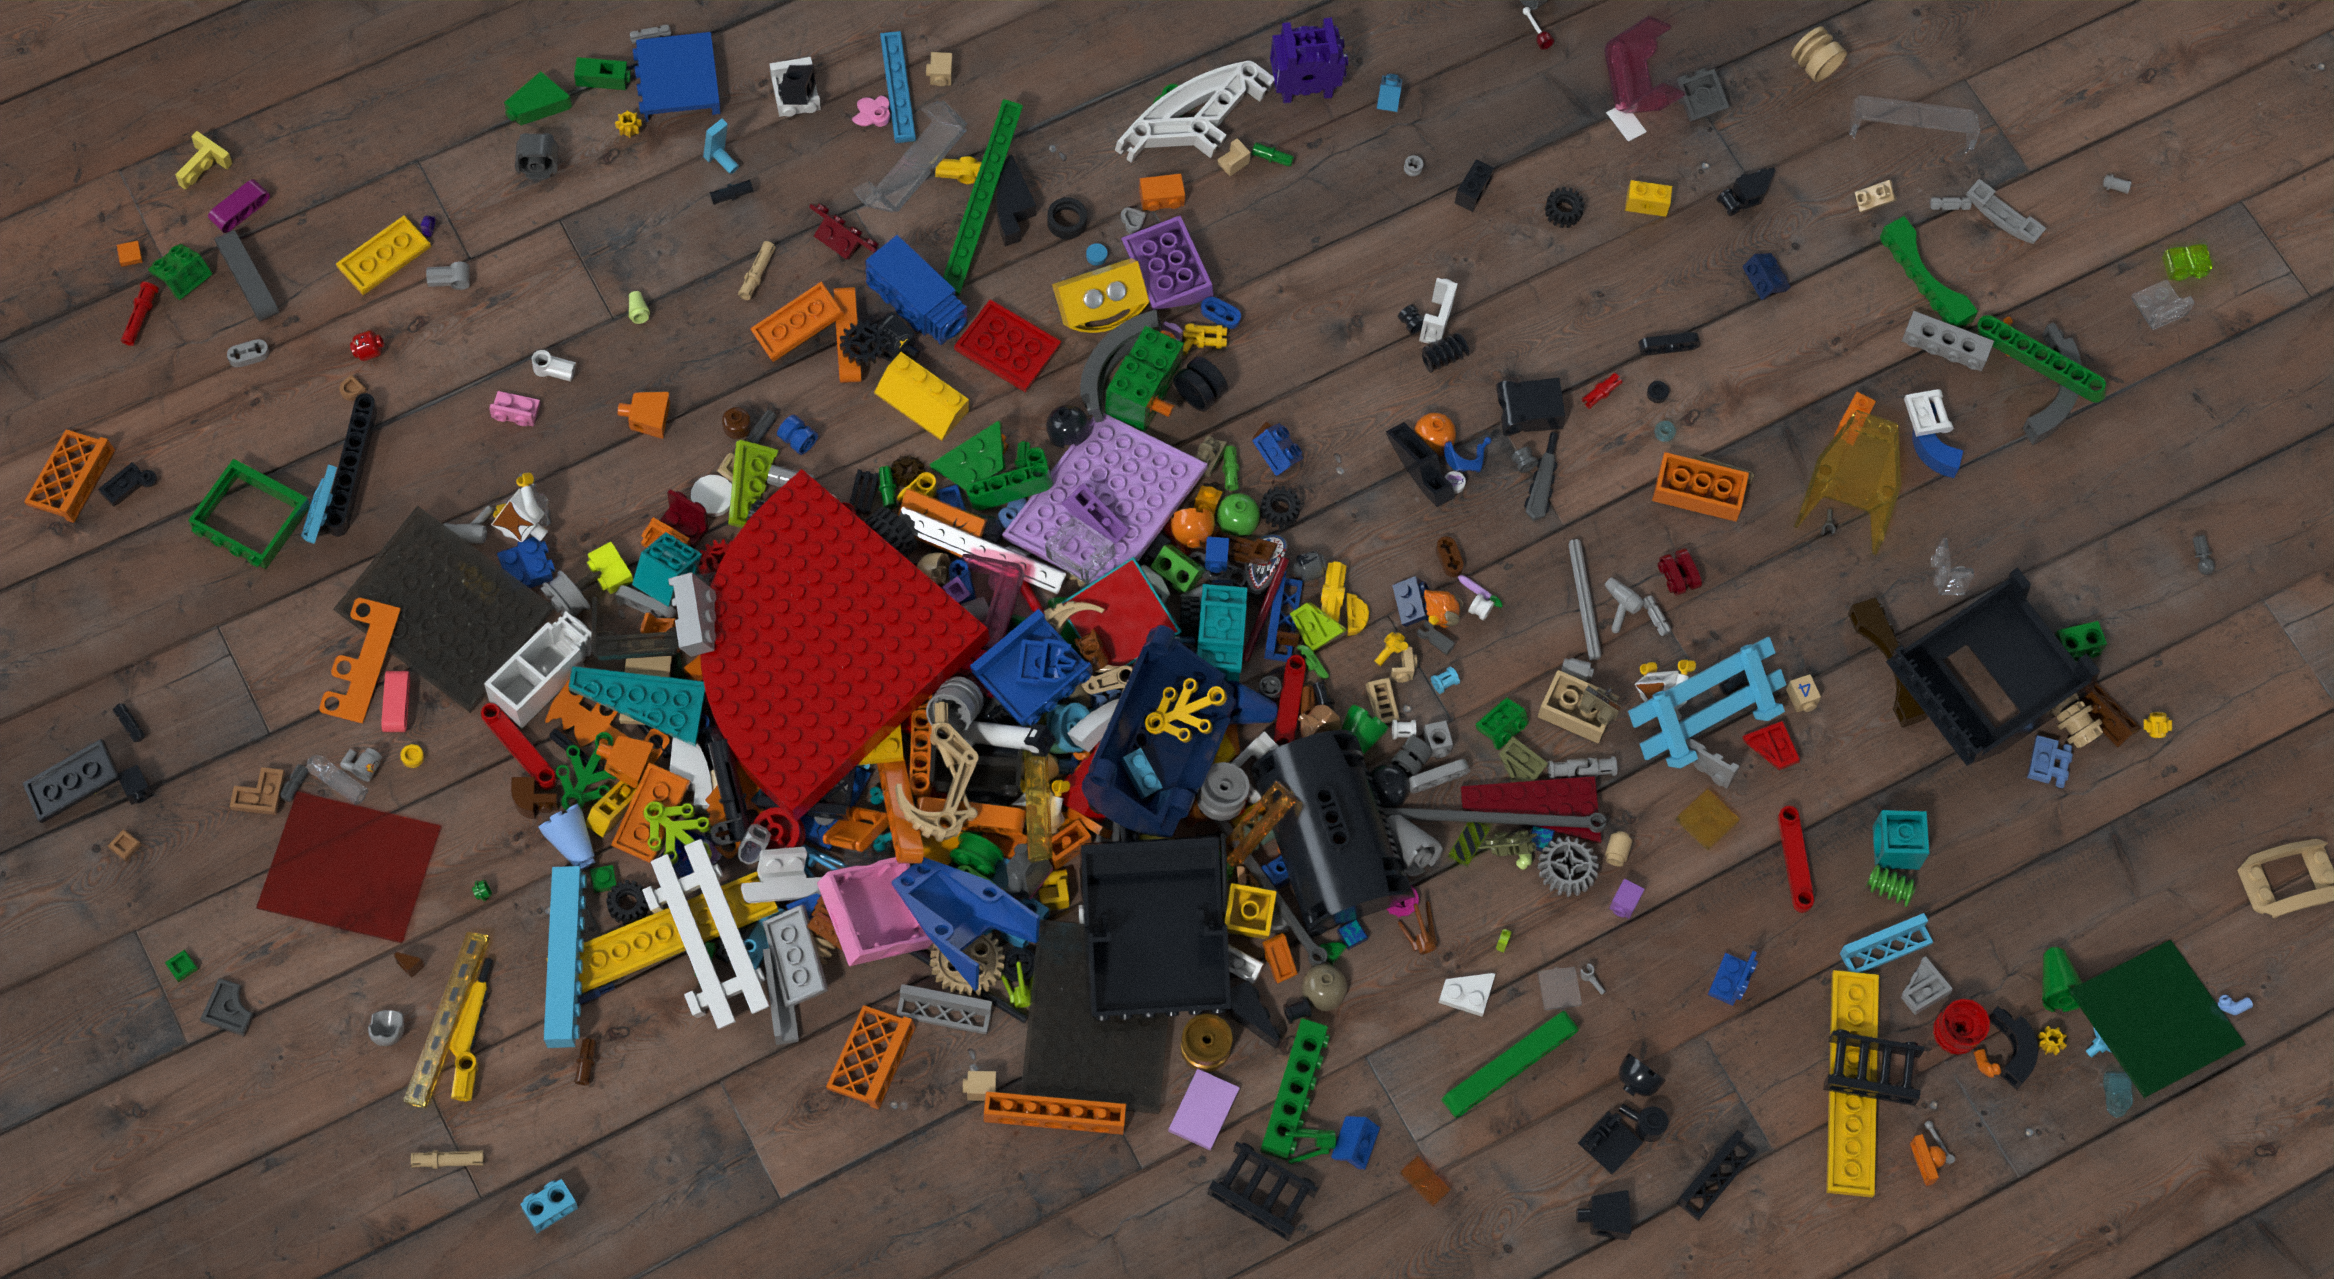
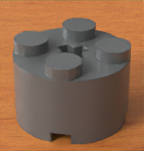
M523 133L520 135L516 143L515 169L519 174L521 171L526 174L528 179L544 180L550 178V174L553 172L554 174L557 172L559 146L554 140L553 135L549 133Z

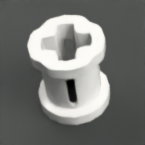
M1393 719V740H1396L1397 737H1416V720L1397 722V720Z

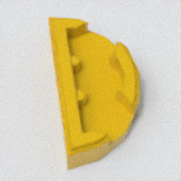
M1347 593V635L1351 636L1363 631L1368 623L1369 610L1367 604L1359 599L1357 595Z

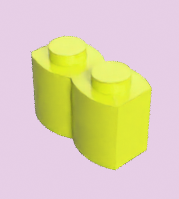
M612 542L588 553L589 561L587 565L590 571L595 573L600 570L602 573L597 581L603 591L607 589L611 595L621 585L627 586L633 583L632 574Z

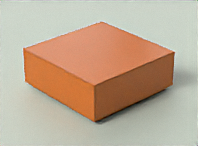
M138 241L117 245L121 267L143 263Z

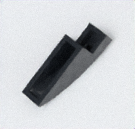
M1009 155L1004 163L997 188V222L1005 247L1021 241V230L1017 222L1036 216L1035 201L1013 155Z
M1405 422L1386 431V435L1401 462L1422 492L1436 507L1455 498L1453 485L1441 474L1438 454Z

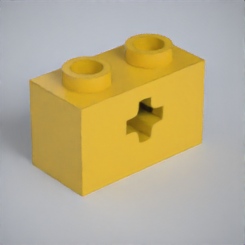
M1631 180L1627 191L1625 211L1666 217L1671 203L1672 186Z

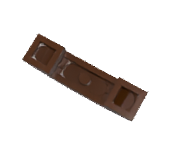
M1214 526L1211 536L1229 538L1228 558L1245 563L1268 564L1278 546L1277 543L1257 538L1255 542L1222 532L1220 527ZM1207 541L1200 544V546L1206 549Z

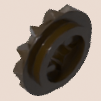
M910 454L905 457L900 455L899 459L893 460L891 466L892 480L901 487H907L921 473L925 472L924 463L918 457L914 458ZM912 466V468H911V472H912V473L907 472L906 474L903 475V473H904V469H903V468H906V469H907V468H909V467Z

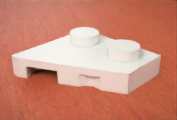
M1489 973L1446 979L1438 1003L1482 1017L1495 974Z

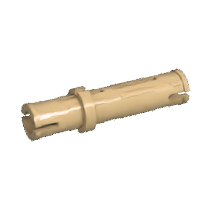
M763 242L749 273L745 274V281L738 292L742 299L750 300L755 288L760 285L762 274L776 249L773 243Z
M483 1150L411 1152V1168L433 1167V1169H438V1167L483 1166L484 1152Z

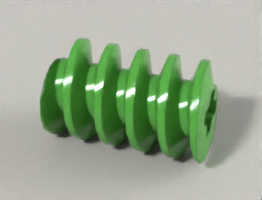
M1877 864L1873 868L1865 888L1871 885L1872 893L1879 888V896L1888 892V900L1895 895L1897 904L1904 899V907H1907L1916 886L1914 887V880L1910 879L1905 883L1906 877L1904 875L1897 880V872L1894 871L1888 876L1889 869L1885 868L1880 872V865Z

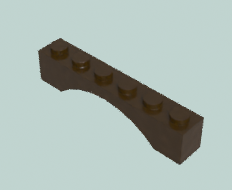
M1876 597L1853 604L1848 612V616L1856 633L1876 645L1887 660L1893 657L1894 649L1899 647L1901 643L1894 636L1893 626L1885 617L1883 605L1878 603ZM1893 672L1896 684L1893 711L1901 727L1903 728L1926 720L1927 714Z

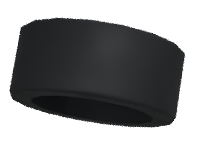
M1063 197L1055 200L1050 205L1047 214V226L1050 232L1061 239H1073L1080 236L1087 226L1085 206L1079 200L1072 197ZM1063 210H1071L1076 212L1080 219L1076 225L1064 227L1055 222V215Z

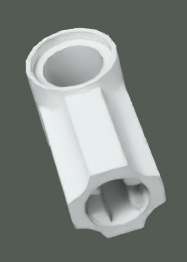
M545 350L536 351L532 356L533 371L537 376H552L570 382L573 379L576 362L551 356ZM539 362L547 363L545 365H538Z

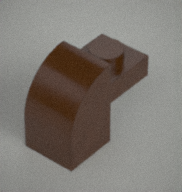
M511 777V796L516 810L526 818L535 819L536 811L541 813L558 811L559 801L557 794H536L537 785L535 777Z

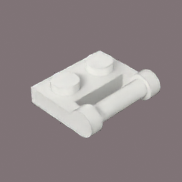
M1937 389L1905 396L1904 401L1916 437L1939 432L1948 433L1954 429L1952 422L1948 419L1942 401L1943 394L1941 390ZM1929 400L1934 402L1940 423H1936Z

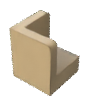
M1237 138L1231 142L1230 151L1218 159V164L1231 176L1249 164L1250 152Z

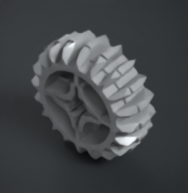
M1569 836L1563 842L1559 837L1556 843L1553 841L1549 842L1548 846L1550 848H1543V854L1539 856L1538 860L1540 863H1538L1537 868L1542 870L1539 873V878H1545L1543 884H1551L1550 892L1556 888L1558 889V895L1565 891L1567 897H1569L1573 891L1578 896L1580 890L1586 892L1588 886H1593V879H1596L1598 876L1596 871L1599 869V864L1595 863L1598 859L1597 856L1591 855L1593 848L1585 849L1586 842L1580 845L1578 844V838L1571 842ZM1564 853V857L1562 859H1556V861H1551V859L1557 854ZM1566 861H1568L1569 868H1571L1570 873L1567 865H1565ZM1586 872L1580 879L1572 881L1573 875Z

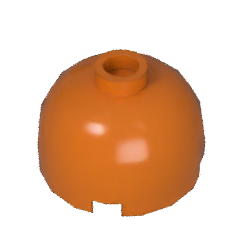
M1426 414L1417 421L1414 432L1438 454V457L1444 455L1445 443L1449 441L1454 446L1456 439L1455 425L1444 414Z
M1196 508L1182 509L1174 513V518L1171 517L1173 535L1177 541L1190 548L1199 547L1200 544L1207 541V537H1211L1213 534L1215 520L1213 513L1209 510L1203 509V513L1196 512Z

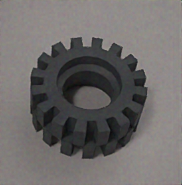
M1562 187L1561 191L1557 188L1555 193L1552 191L1550 196H1548L1545 215L1546 217L1549 216V222L1554 220V226H1557L1559 223L1560 228H1563L1564 224H1566L1567 228H1570L1571 223L1575 226L1577 221L1581 220L1585 204L1582 195L1578 197V191L1572 192L1573 188H1569V191H1566V187ZM1567 203L1572 206V211L1562 212L1557 208V204Z
M1275 486L1274 491L1270 488L1267 493H1264L1261 501L1262 519L1266 518V524L1271 522V527L1275 528L1276 524L1279 525V529H1283V525L1286 528L1290 527V523L1294 524L1299 516L1300 499H1297L1298 495L1296 492L1292 494L1291 488L1286 491V486H1282L1281 490L1278 489V486ZM1277 501H1282L1288 505L1289 509L1285 513H1277L1272 509V505Z
M1181 596L1180 629L1182 633H1180V636L1198 637L1199 597Z
M625 880V884H622L620 881L617 882V887L614 885L611 887L612 891H608L606 903L610 916L615 918L616 922L622 921L623 925H627V922L633 923L635 920H640L642 916L645 917L647 915L646 910H649V906L641 884L638 886L636 881L629 883V880ZM631 895L637 900L635 907L630 910L622 909L619 906V901L623 896Z

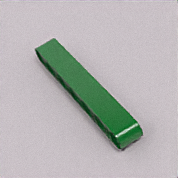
M1985 315L1979 319L1978 335L1993 340L1992 347L2091 402L2098 403L2104 400L2106 396V382L2101 376L1993 316ZM2022 347L2028 348L2026 350H2020V348ZM2040 357L2046 358L2044 360H2038V358ZM2059 367L2064 368L2063 370H2056ZM2093 388H2100V390H2097V391L2092 390V389H2093Z
M1565 1010L1560 1012L1449 1091L1441 1101L1455 1119L1459 1118L1570 1039L1580 1028Z

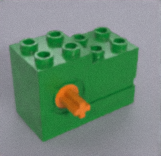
M1145 326L1106 390L1105 414L1144 433L1156 412L1167 417L1171 416L1175 406L1163 400L1173 384L1174 376L1182 368L1181 358L1183 356L1184 343L1176 340L1175 336L1169 331L1158 332Z

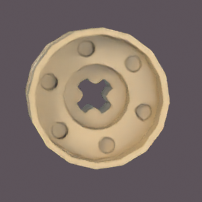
M1821 26L1806 34L1796 44L1791 53L1792 58L1798 61L1800 67L1806 66L1805 71L1814 82L1822 81L1830 76L1847 56V51L1838 42H1832V35L1828 34L1827 30Z

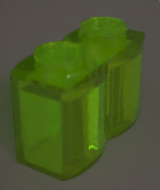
M2205 244L2171 248L2165 250L2162 256L2169 280L2182 281L2187 277L2203 278L2210 273L2213 267Z

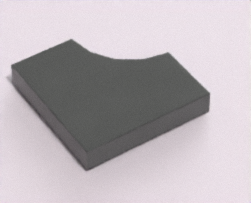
M219 978L200 1021L245 1037L254 1015L241 1004V985Z

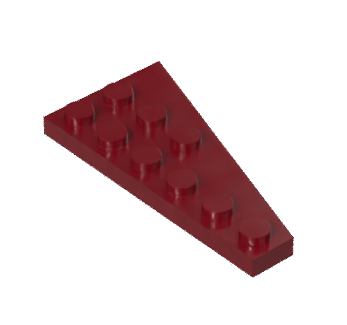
M1595 776L1460 787L1462 810L1585 817L1593 813H1599ZM1594 822L1593 826L1600 827V823ZM1539 826L1555 830L1554 833H1562L1574 838H1582L1599 844L1602 843L1601 832L1595 833L1589 828Z

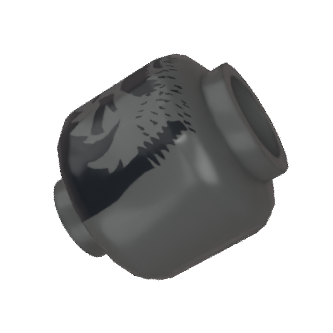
M1313 550L1299 554L1296 557V563L1293 564V570L1296 577L1300 576L1303 581L1308 582L1321 578L1324 575V571L1327 570L1324 556Z

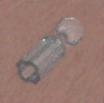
M317 754L308 759V772L321 779L356 806L365 799L368 789L329 762L325 756Z

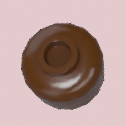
M733 407L724 413L722 425L725 434L732 439H741L749 434L751 421L746 410L740 407Z

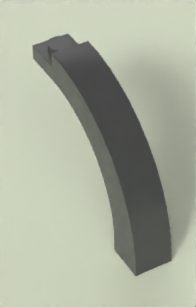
M1157 310L1140 314L1117 326L1098 343L1089 356L1081 377L1080 395L1085 408L1087 407L1088 414L1093 415L1096 423L1104 421L1102 393L1107 377L1112 369L1123 357L1130 353L1145 326L1158 332L1162 331Z
M2055 323L2047 325L2042 337L2048 347L2081 365L2080 355L2073 338L2064 340L2062 331L2057 328ZM2059 384L2056 399L2045 410L2027 418L2023 429L2032 445L2045 440L2060 428L2075 405L2078 394Z

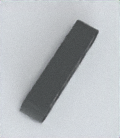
M235 230L215 238L214 240L258 321L261 322L278 314L279 310Z

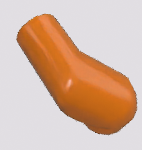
M1985 1049L1974 1052L1977 1066L1981 1073L1989 1078L2001 1074L1998 1063L1990 1064L1988 1062Z

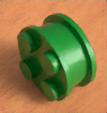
M968 832L960 833L957 848L952 849L949 854L952 860L951 864L955 868L967 865L989 879L993 878L996 874L995 867L998 862L1003 861L1004 853L995 844L981 836Z

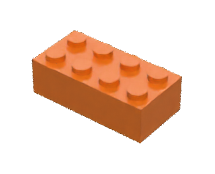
M1664 452L1652 501L1736 522L1742 508L1749 473Z

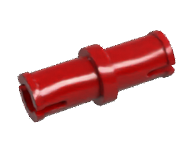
M1613 373L1602 383L1596 384L1595 389L1585 397H1582L1583 403L1587 401L1584 405L1591 409L1602 398L1606 399L1612 390L1622 384V379L1617 380L1620 376Z

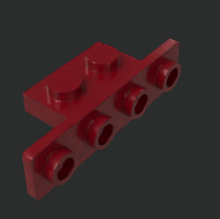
M821 203L809 205L810 209L824 218L814 237L843 258L849 260L859 244H862L873 253L880 249L878 248L879 243L871 238L865 239L861 236L862 231L854 226L850 228L845 225V219L836 214L833 216L828 213L830 209Z

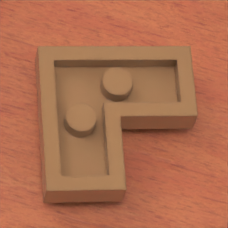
M261 767L257 788L234 786L230 809L276 815L285 776L284 770Z

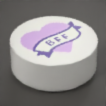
M1451 471L1446 474L1445 478L1453 485L1454 494L1460 493L1464 489L1466 482L1463 474L1457 471Z

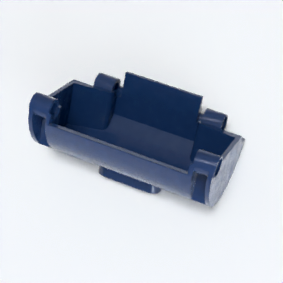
M1158 625L1152 628L1146 637V643H1144L1091 761L1088 774L1083 779L1082 791L1088 802L1096 810L1115 823L1149 836L1171 838L1179 820L1188 816L1195 800V794H1197L1205 781L1231 720L1230 715L1236 700L1232 697L1235 688L1224 680L1225 674L1174 639L1176 634L1171 628ZM1188 678L1197 681L1198 690L1191 694L1187 704L1206 697L1208 691L1215 686L1222 688L1226 692L1227 700L1223 705L1215 706L1212 704L1189 714L1201 720L1207 719L1212 723L1213 729L1208 734H1203L1198 728L1180 720H1174L1169 724L1179 729L1187 728L1192 732V739L1187 743L1180 741L1178 737L1165 731L1160 734H1152L1146 729L1144 721L1150 713L1157 711L1163 698V691L1167 687L1174 688L1178 692V697L1175 701L1170 702L1166 713L1174 710L1184 688L1183 683ZM1190 682L1188 684V689H1192L1194 687L1193 682ZM1173 691L1168 692V698L1173 696ZM1217 694L1215 700L1219 701L1222 695ZM1160 720L1154 722V727L1160 725ZM1208 723L1202 725V730L1208 728ZM1188 732L1182 733V739L1188 736ZM1139 748L1142 749L1163 787L1143 799L1140 798L1119 760Z

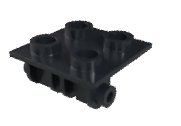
M1608 1111L1578 1144L1613 1175L1643 1142L1620 1122L1622 1117L1618 1113L1613 1115Z

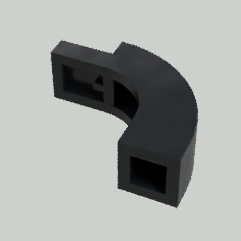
M1997 1006L1989 1015L1990 1023L2009 1039L2013 1049L2012 1059L2002 1070L2000 1076L2018 1090L2035 1068L2038 1058V1043L2032 1027L2022 1015L2015 1021L2007 1010Z

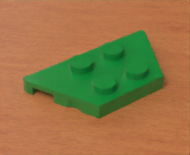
M1001 421L995 422L929 464L930 467L965 490L971 483L1000 473L1005 469Z

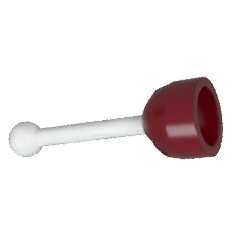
M1529 7L1523 8V14L1528 16L1538 32L1536 42L1541 50L1548 49L1554 43L1552 35L1549 32L1541 31L1532 17Z

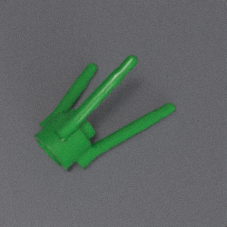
M1302 1128L1301 1132L1285 1133L1288 1137L1314 1138L1315 1147H1320V1150L1290 1159L1288 1161L1289 1164L1318 1155L1329 1154V1149H1335L1336 1147L1334 1130Z

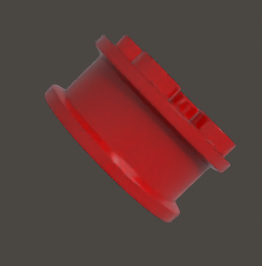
M779 807L763 811L753 823L767 828L771 834L765 850L801 847L805 843L806 830L801 819L796 822Z

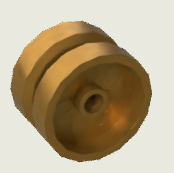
M1212 1014L1197 1015L1188 1021L1183 1029L1180 1045L1182 1058L1188 1066L1196 1071L1200 1069L1204 1072L1216 1071L1224 1066L1229 1058L1233 1040L1231 1029L1226 1021Z

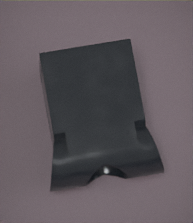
M1559 377L1523 381L1519 384L1512 381H1501L1496 384L1498 402L1503 409L1501 416L1503 435L1511 436L1521 431L1563 429L1565 410Z

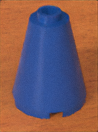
M1226 681L1235 688L1232 697L1236 700L1228 725L1271 723L1277 717L1278 708L1274 701L1237 681Z

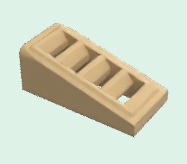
M1390 678L1375 680L1365 684L1374 715L1385 724L1392 723L1393 719L1400 721ZM1384 687L1385 691L1378 693L1375 692V689ZM1377 697H1387L1386 700L1377 701ZM1389 704L1390 708L1379 709L1380 705ZM1392 712L1393 715L1385 718L1381 717V714Z

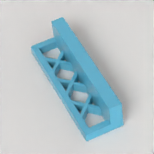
M1924 913L1849 943L1843 946L1839 954L1849 972H1866L1931 945L1933 941L1925 927L1928 919ZM1920 930L1925 941L1920 943L1910 940L1911 934ZM1898 940L1905 943L1903 950L1896 951L1891 949V942ZM1877 948L1885 951L1883 958L1878 960L1871 957L1872 949ZM1855 956L1865 959L1864 965L1857 969L1854 968L1850 958Z

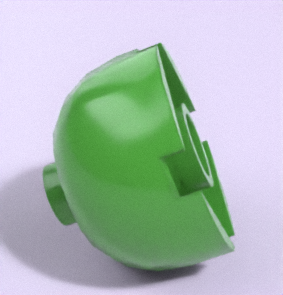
M1235 493L1226 496L1221 501L1216 518L1222 532L1238 537L1249 536L1258 527L1260 512L1254 499L1242 493Z

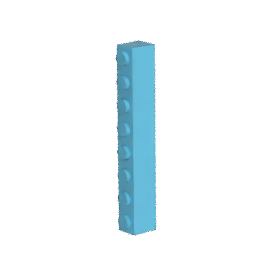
M580 866L552 867L544 1041L547 1048L576 1047V1039L580 1038V1027L577 1025V1017L581 1016V1005L578 1003V995L582 994V983L579 981V974L583 972V962L580 960V952L584 951V940L581 938V931L585 929V919L581 916L582 909L586 908V898L582 894L583 888L587 886L586 874L582 873Z

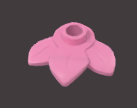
M882 95L875 100L868 97L858 100L857 106L860 113L854 116L852 121L860 126L875 124L878 127L885 126L890 120L889 100Z

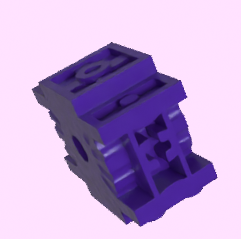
M1323 18L1322 28L1302 26L1292 29L1291 22L1282 23L1281 34L1272 35L1270 62L1276 93L1282 94L1283 103H1291L1292 94L1296 96L1302 94L1305 96L1311 93H1319L1321 90L1323 91L1324 99L1332 98L1333 90L1337 86H1342L1343 78L1346 77L1345 66H1348L1347 54H1343L1345 46L1344 37L1340 36L1337 26H1333L1332 18Z

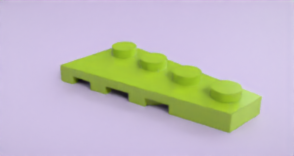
M743 440L736 442L728 525L743 528L746 524V518L752 503H755L757 499L760 500L761 494L765 491V483L771 465L779 450Z

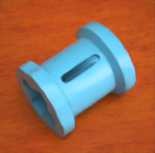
M1451 666L1440 675L1431 676L1432 685L1439 694H1442L1444 689L1453 684H1460L1459 676Z

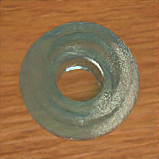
M1669 421L1659 422L1654 429L1655 437L1662 442L1671 441L1676 434L1674 425ZM1661 431H1667L1668 434H1663Z

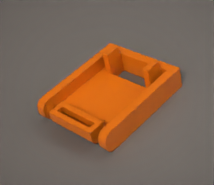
M852 806L850 808L849 821L838 820L823 835L824 844L863 852L889 826L888 815L884 812ZM861 820L871 821V822H873L874 825L868 824V823H863V822H860V821H861Z

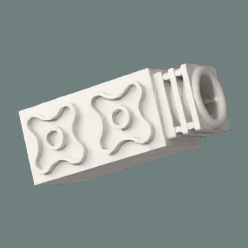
M566 611L563 613V617L558 618L557 623L554 622L551 625L547 622L484 683L489 702L496 704L521 729L561 691L571 676L572 666L584 667L583 661L585 657L590 656L592 650H596L593 633L584 623Z

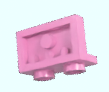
M498 391L494 404H490L489 410L491 417L497 421L515 422L520 426H534L541 403L538 399Z

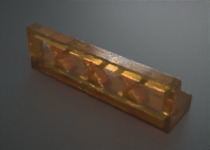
M1276 781L1226 838L1227 863L1231 867H1239L1296 802L1297 799L1279 781ZM1279 789L1283 794L1273 804V793ZM1261 807H1268L1267 813L1258 821V811ZM1247 824H1254V828L1244 838V827ZM1239 840L1240 844L1231 852L1227 847L1232 841Z

